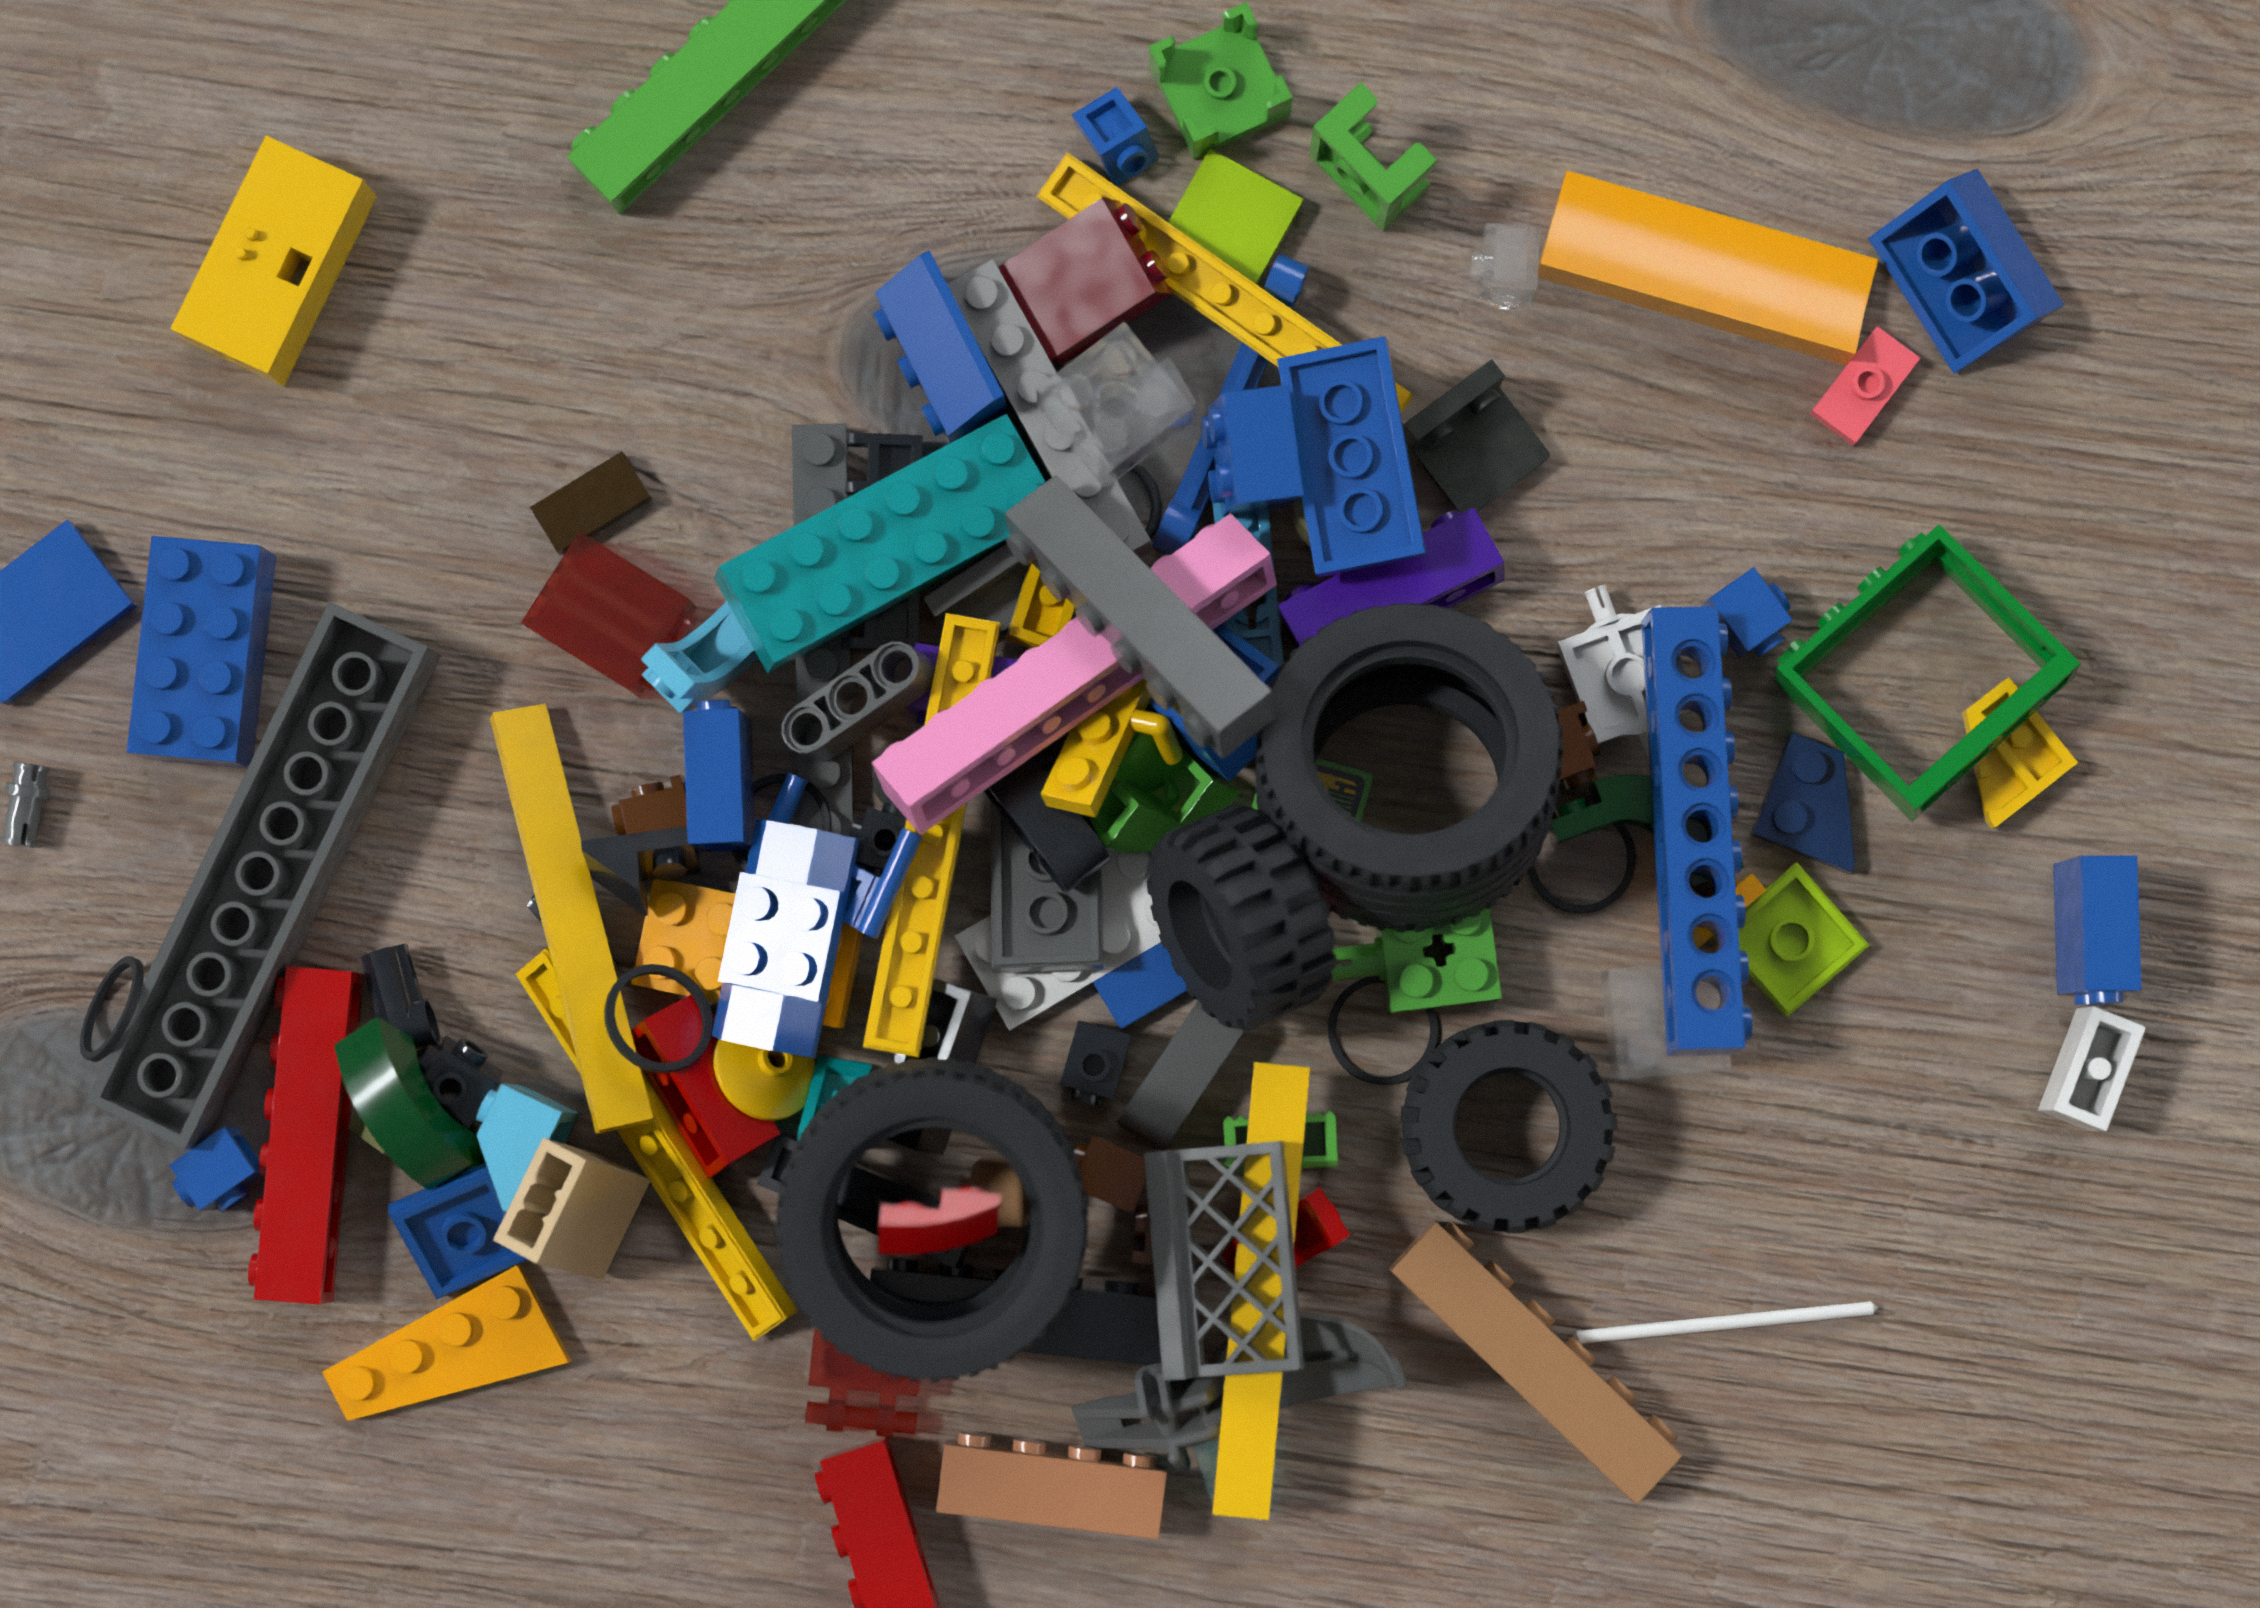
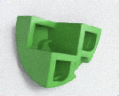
M1135 732L1097 816H1090L1095 832L1106 848L1126 853L1150 852L1154 849L1159 839L1166 835L1167 832L1228 807L1240 792L1182 743H1180L1183 750L1182 760L1177 764L1169 765L1163 761L1152 735Z

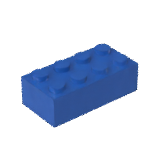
M151 536L126 753L145 760L248 768L255 750L276 555L261 545Z

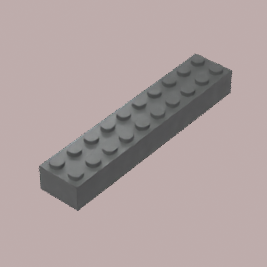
M330 601L328 602L143 982L140 998L133 1017L117 1045L108 1054L85 1103L183 1149H192L209 1137L275 1001L278 980L285 978L286 966H292L441 655L423 644Z

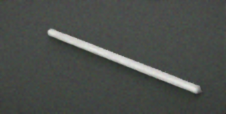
M1871 1301L1577 1330L1572 1337L1580 1344L1873 1315L1878 1307Z

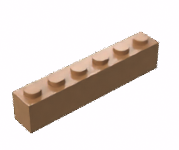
M1432 1221L1389 1266L1388 1270L1623 1494L1637 1505L1683 1456L1672 1446L1678 1436L1656 1415L1653 1414L1647 1421L1631 1407L1637 1397L1616 1377L1612 1375L1607 1382L1603 1381L1590 1368L1596 1361V1358L1576 1339L1571 1337L1564 1344L1549 1329L1555 1322L1553 1317L1532 1298L1523 1305L1509 1291V1288L1515 1282L1496 1263L1490 1259L1483 1267L1467 1252L1474 1243L1450 1221L1442 1228L1437 1222Z

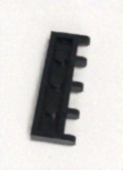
M847 433V446L867 448V481L845 482V494L854 495L922 459L923 435ZM920 592L864 621L863 637L849 636L842 638V650L875 651L890 642H903L914 648L915 642L919 643Z

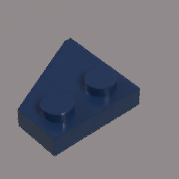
M1794 732L1789 734L1750 835L1846 874L1852 873L1855 859L1844 752Z

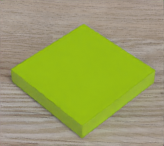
M1209 148L1168 223L1258 285L1302 207L1304 199Z
M1797 862L1765 888L1766 891L1745 908V924L1743 929H1738L1739 951L1745 950L1748 955L1749 978L1783 1017H1788L1870 946Z

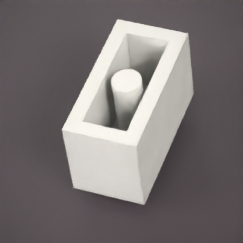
M2095 1006L2076 1008L2038 1111L2088 1131H2107L2146 1027Z

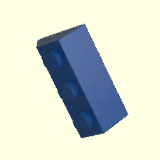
M1978 168L1947 180L1868 237L1953 374L2021 335L2064 306L2063 301Z
M930 250L920 254L875 292L881 308L872 312L885 340L889 341L896 337L905 356L897 359V363L909 387L912 389L920 385L929 403L922 406L921 410L934 436L944 432L948 441L952 443L1005 414L1008 415L1004 394Z

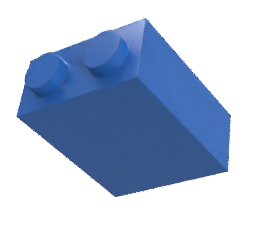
M730 700L698 701L697 710L683 711L688 845L702 853L750 850L755 826L752 721L739 708L731 706Z
M2137 855L2078 856L2053 864L2057 995H2074L2075 1005L2124 1003L2123 993L2141 990Z

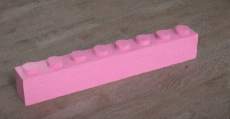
M1231 513L1216 524L1204 527L1193 540L1173 554L1161 557L1151 567V570L1211 631L1277 585L1271 554ZM1076 617L1069 621L1062 631L1042 645L1031 648L1023 653L1018 661L994 678L981 682L970 695L948 710H942L935 714L924 727L911 736L889 746L882 756L873 761L872 764L885 794L921 835L1144 678L1137 670L1132 673L1127 672L1115 659L1110 648L1112 645L1100 633L1096 637L1092 636Z

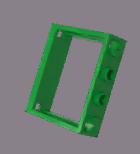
M1940 524L1926 536L1921 532L1913 540L1909 538L1899 549L1897 554L1901 558L1887 571L1881 566L1873 570L1857 587L1860 594L1846 607L1841 602L1831 607L1817 622V626L1820 628L1818 632L1805 643L1800 638L1789 644L1788 650L1776 660L1780 665L1776 668L1775 683L1911 822L1919 817L2074 679L2081 664ZM1935 563L2041 669L1908 786L1803 678Z

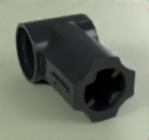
M400 944L385 947L359 957L375 1014L371 1015V1020L378 1016L413 1037L416 1052L424 1050L428 1045L432 1047L440 1045L441 1037L438 1023L431 1004L426 998L423 999L408 945Z

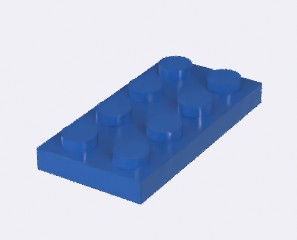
M1386 336L1278 358L1277 364L1281 385H1289L1304 494L1302 502L1316 576L1323 577L1427 556Z

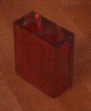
M579 531L521 624L547 642L640 698L645 689L650 692L655 689L642 676L648 666L641 658L656 643H675L689 635L697 622V618L692 615L697 607L689 598Z

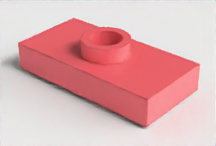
M1876 326L1858 349L1856 355L1845 366L1809 414L1853 446L1914 368L1920 357Z

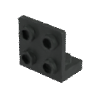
M1493 359L1489 360L1403 425L1408 448L1460 514L1473 507L1476 512H1479L1548 461L1550 457V452L1500 388L1505 375Z

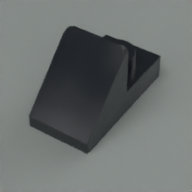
M687 826L581 841L582 853L591 878L645 916H649L647 880L660 879L672 881L680 879L684 875L701 873L699 850L688 845Z

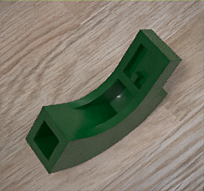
M1619 775L1594 781L1588 786L1595 805L1588 807L1585 798H1581L1555 808L1554 811L1557 818L1551 820L1548 831L1552 846L1613 824L1634 825L1654 834L1650 776ZM1688 818L1686 830L1689 836L1697 842H1708L1710 833L1707 825L1700 819ZM1696 872L1691 873L1689 878V884L1692 888L1710 881L1706 875Z
M377 1016L334 1044L342 1079L359 1116L383 1151L411 1179L430 1191L448 1178L486 1162L477 1134L466 1129L451 1118L431 1093L420 1069L413 1037Z

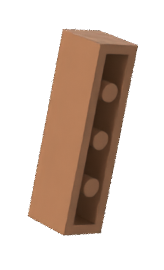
M958 1432L957 1441L947 1440L944 1444L936 1508L938 1513L1159 1540L1167 1467L1156 1465L1157 1456L1124 1452L1123 1461L1101 1459V1449L1076 1445L1069 1446L1068 1454L1046 1452V1442L1029 1439H1014L1013 1448L991 1445L990 1435L972 1432Z

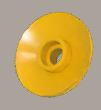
M721 1039L717 1040L713 1055L714 1073L719 1087L726 1098L737 1109L748 1116L760 1120L777 1121L794 1115L805 1106L815 1070V1063L812 1057L777 1052ZM768 1055L775 1060L778 1068L769 1062Z

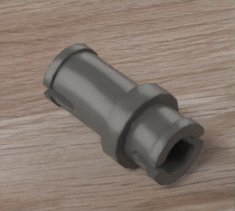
M14 761L12 783L6 782L4 793L10 794L3 837H1L0 842L37 848L36 839L43 800H49L51 790L45 788L50 767Z

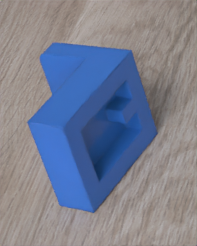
M1118 87L1072 114L1077 128L1102 161L1108 178L1115 186L1142 173L1147 167L1158 161L1159 155L1147 126Z

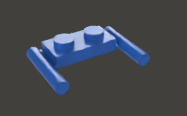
M788 772L767 820L790 824L809 780ZM902 827L881 876L855 864L843 919L844 923L857 928L866 935L874 938L879 937L922 840V835Z

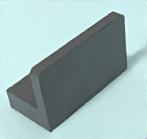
M1006 543L924 597L923 600L942 630L946 613L1000 622V634L1009 629L1029 564H1022L1014 556Z

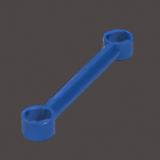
M1279 254L1263 289L1293 310L1310 266ZM1241 342L1218 397L1224 392L1257 389L1268 360ZM1202 434L1175 496L1162 518L1152 544V549L1165 555L1173 554L1193 540L1203 510L1210 497L1208 472L1216 469L1213 448H1204Z

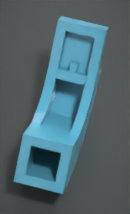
M726 601L709 619L683 639L675 643H656L641 658L648 666L642 676L681 714L683 711L696 708L698 701L709 700L749 668L758 659V656Z

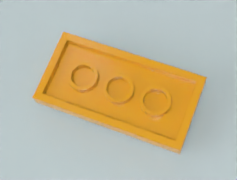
M654 879L648 900L649 916H645L634 968L648 964H659L675 968L690 977L700 987L708 1001L718 1003L723 983L718 981L736 894L676 881ZM844 922L822 1023L825 1026L843 1029L864 934L857 928ZM642 975L631 981L632 985L684 996L691 995L681 984L661 975Z

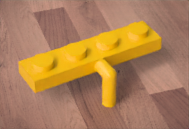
M1145 679L1136 683L1070 730L1040 794L1046 806L1096 817L1135 732L1153 736L1160 755L1166 764L1174 765L1182 760L1183 750L1169 718L1162 714L1145 711L1151 698Z

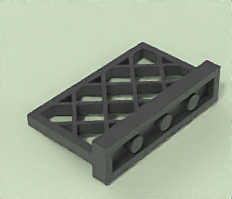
M1284 1141L1144 1153L1163 1381L1192 1377L1304 1369ZM1270 1154L1272 1178L1261 1192L1258 1193L1236 1173L1251 1155ZM1237 1157L1230 1167L1219 1158ZM1206 1159L1224 1174L1205 1198L1190 1185L1188 1161ZM1230 1181L1253 1200L1235 1224L1212 1205ZM1272 1191L1274 1206L1266 1200ZM1191 1199L1199 1205L1193 1213ZM1260 1207L1276 1220L1277 1235L1265 1250L1242 1231L1243 1227ZM1205 1212L1210 1214L1228 1230V1233L1211 1254L1206 1252L1194 1239L1193 1227ZM1235 1237L1258 1257L1240 1281L1217 1261ZM1277 1248L1279 1252V1263L1271 1257ZM1196 1255L1203 1261V1264L1199 1267L1198 1270L1196 1263ZM1264 1264L1281 1277L1282 1292L1270 1307L1247 1288V1285ZM1210 1268L1233 1287L1216 1311L1199 1298L1198 1283ZM1240 1294L1263 1314L1245 1338L1222 1318ZM1282 1305L1284 1309V1320L1276 1314ZM1201 1312L1208 1318L1207 1322L1203 1325V1327L1201 1321ZM1269 1321L1286 1334L1288 1354L1286 1359L1269 1360L1251 1344ZM1216 1325L1238 1347L1225 1363L1205 1364L1203 1340ZM1244 1352L1248 1353L1255 1360L1237 1362Z

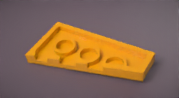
M519 1264L322 1371V1374L346 1420L349 1421L569 1363L572 1360L522 1265Z

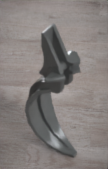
M1299 1312L1304 1369L1282 1371L1279 1408L1350 1392L1390 1387L1402 1389L1406 1386L1405 1376L1399 1360L1366 1330L1336 1316ZM1228 1338L1213 1351L1209 1364L1225 1363ZM1285 1339L1284 1359L1288 1358L1286 1339ZM1149 1364L1139 1369L1135 1374L1136 1392L1103 1397L1102 1399L1098 1398L1097 1400L1087 1401L1078 1405L1075 1404L1071 1407L1086 1447L1168 1451L1169 1456L1167 1459L1170 1464L1179 1472L1186 1473L1190 1470L1191 1465L1186 1447L1219 1438L1225 1375L1163 1381L1162 1364ZM1121 1418H1142L1144 1423L1124 1426Z

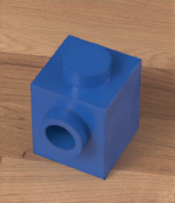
M1755 567L1711 596L1702 605V607L1718 606L1719 623L1726 624L1728 644L1738 658H1741L1751 650L1755 652L1758 658L1785 640L1780 630L1792 621L1787 613L1791 606L1784 593L1773 582L1767 585Z
M222 1127L169 1165L177 1177L172 1181L177 1194L190 1208L196 1205L199 1211L219 1208L221 1213L231 1210L250 1196L246 1188L262 1177L259 1172V1157L238 1127Z

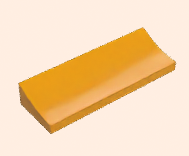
M1566 170L1535 277L1846 366L1857 352L1864 313L1878 259Z

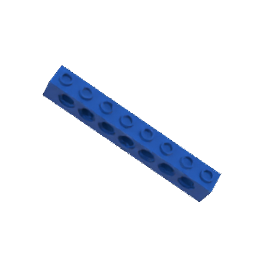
M1718 606L1652 607L1642 619L1641 626L1667 1056L1733 1055L1745 1048V1040L1751 1039L1753 1023L1751 1009L1749 1006H1743L1742 984H1747L1749 961L1747 952L1745 950L1739 951L1738 929H1743L1745 924L1744 898L1742 895H1736L1735 874L1740 873L1742 866V850L1739 840H1732L1731 819H1736L1739 802L1736 786H1729L1728 764H1733L1735 740L1733 732L1726 731L1724 713V710L1730 709L1732 690L1729 677H1722L1721 656H1726L1728 650V630L1725 623H1719ZM1685 656L1693 659L1700 670L1699 678H1688L1682 675L1677 668L1676 658ZM1690 710L1698 714L1703 723V731L1693 733L1686 730L1680 722V711ZM1684 764L1697 765L1704 771L1706 775L1705 787H1694L1685 780L1683 776ZM1688 818L1700 819L1707 825L1710 833L1708 842H1697L1689 836L1686 830ZM1691 873H1702L1710 879L1713 885V894L1710 898L1700 897L1692 891L1689 884ZM1702 927L1708 929L1716 939V950L1714 953H1704L1695 946L1693 942V931L1695 928ZM1698 983H1708L1716 988L1720 997V1003L1716 1010L1707 1009L1699 1003L1696 996Z

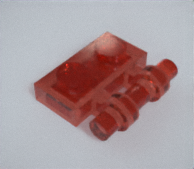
M814 1329L808 1386L830 1388L829 1403L807 1402L805 1423L826 1425L827 1431L844 1433V1429L847 1427L876 1430V1436L893 1438L894 1432L916 1435L918 1412L897 1410L898 1395L919 1397L922 1379H919L918 1383L910 1381V1378L900 1376L899 1379L890 1378V1373L883 1371L877 1374L871 1371L869 1366L862 1363L858 1365L852 1362L853 1357L847 1353L841 1355L836 1351V1347L829 1341L825 1342L820 1337L821 1332L818 1329ZM848 1390L880 1393L878 1408L847 1405Z

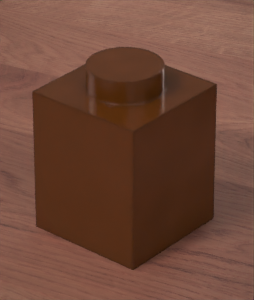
M1092 1136L1088 1146L1078 1142L1074 1154L1079 1164L1086 1194L1133 1213L1146 1182L1145 1157L1095 1136Z

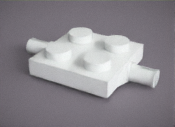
M1606 584L1601 585L1596 590L1593 588L1584 592L1596 622L1585 632L1558 641L1556 647L1577 703L1584 701L1588 711L1583 715V719L1586 725L1590 724L1598 744L1620 736H1639L1649 762L1641 621L1650 609L1636 614L1616 615L1606 589L1607 586ZM1677 657L1676 665L1679 672L1688 677L1681 658ZM1681 710L1679 715L1690 712V710Z

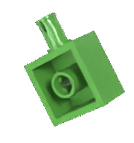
M1485 908L1480 912V915L1474 918L1466 917L1462 920V923L1457 925L1449 924L1444 926L1443 929L1435 930L1433 927L1426 928L1422 932L1405 930V933L1396 932V929L1385 928V931L1377 930L1376 927L1377 937H1374V943L1332 948V952L1336 955V962L1350 961V965L1335 966L1332 971V983L1338 980L1379 976V980L1383 981L1387 1014L1491 1002L1502 999L1490 909ZM1432 937H1438L1442 946L1450 947L1451 955L1443 959L1442 967L1436 966L1434 958L1424 957L1423 949L1432 944Z

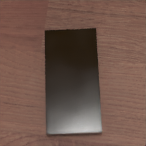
M621 451L532 505L530 509L556 552L561 556L653 499L628 458Z

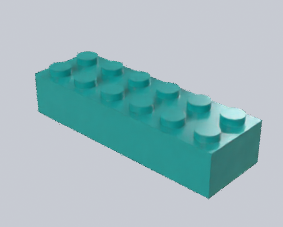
M1005 414L723 563L718 567L714 580L766 672L770 673L1007 543L1006 538L1010 534L1004 513L1043 485L1045 480L1008 415Z

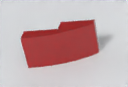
M963 1187L957 1190L942 1189L940 1209L926 1208L921 1204L904 1202L897 1205L881 1204L878 1253L917 1254L943 1251L961 1247L997 1233L1001 1194L986 1193L984 1190L975 1187Z

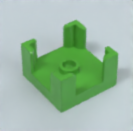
M1247 2L1225 11L1222 14L1221 27L1175 47L1173 36L1149 46V67L1193 160L1206 155L1209 148L1215 151L1291 116L1293 97L1283 76L1280 75L1276 78L1257 39L1258 24Z
M1360 82L1313 126L1309 157L1383 232L1429 189L1431 183L1425 176L1434 169L1437 159L1421 143H1415L1386 170L1369 149L1361 145L1372 132L1370 124L1364 117L1376 107L1378 100Z

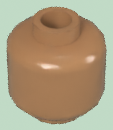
M1003 1156L979 1158L972 1167L971 1177L961 1178L960 1188L975 1187L984 1190L986 1193L1001 1194L997 1229L1025 1227L1028 1224L1029 1203L1024 1187L1016 1172Z

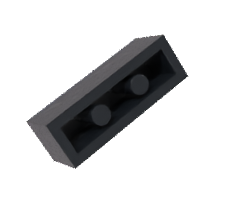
M934 978L920 1057L915 1058L896 1054L893 1063L897 1062L898 1064L907 1062V1059L922 1060L929 1057L943 1060L952 1058L956 1061L976 1063L998 999L949 981ZM940 1127L911 1129L887 1138V1140L916 1151L943 1155L952 1129Z

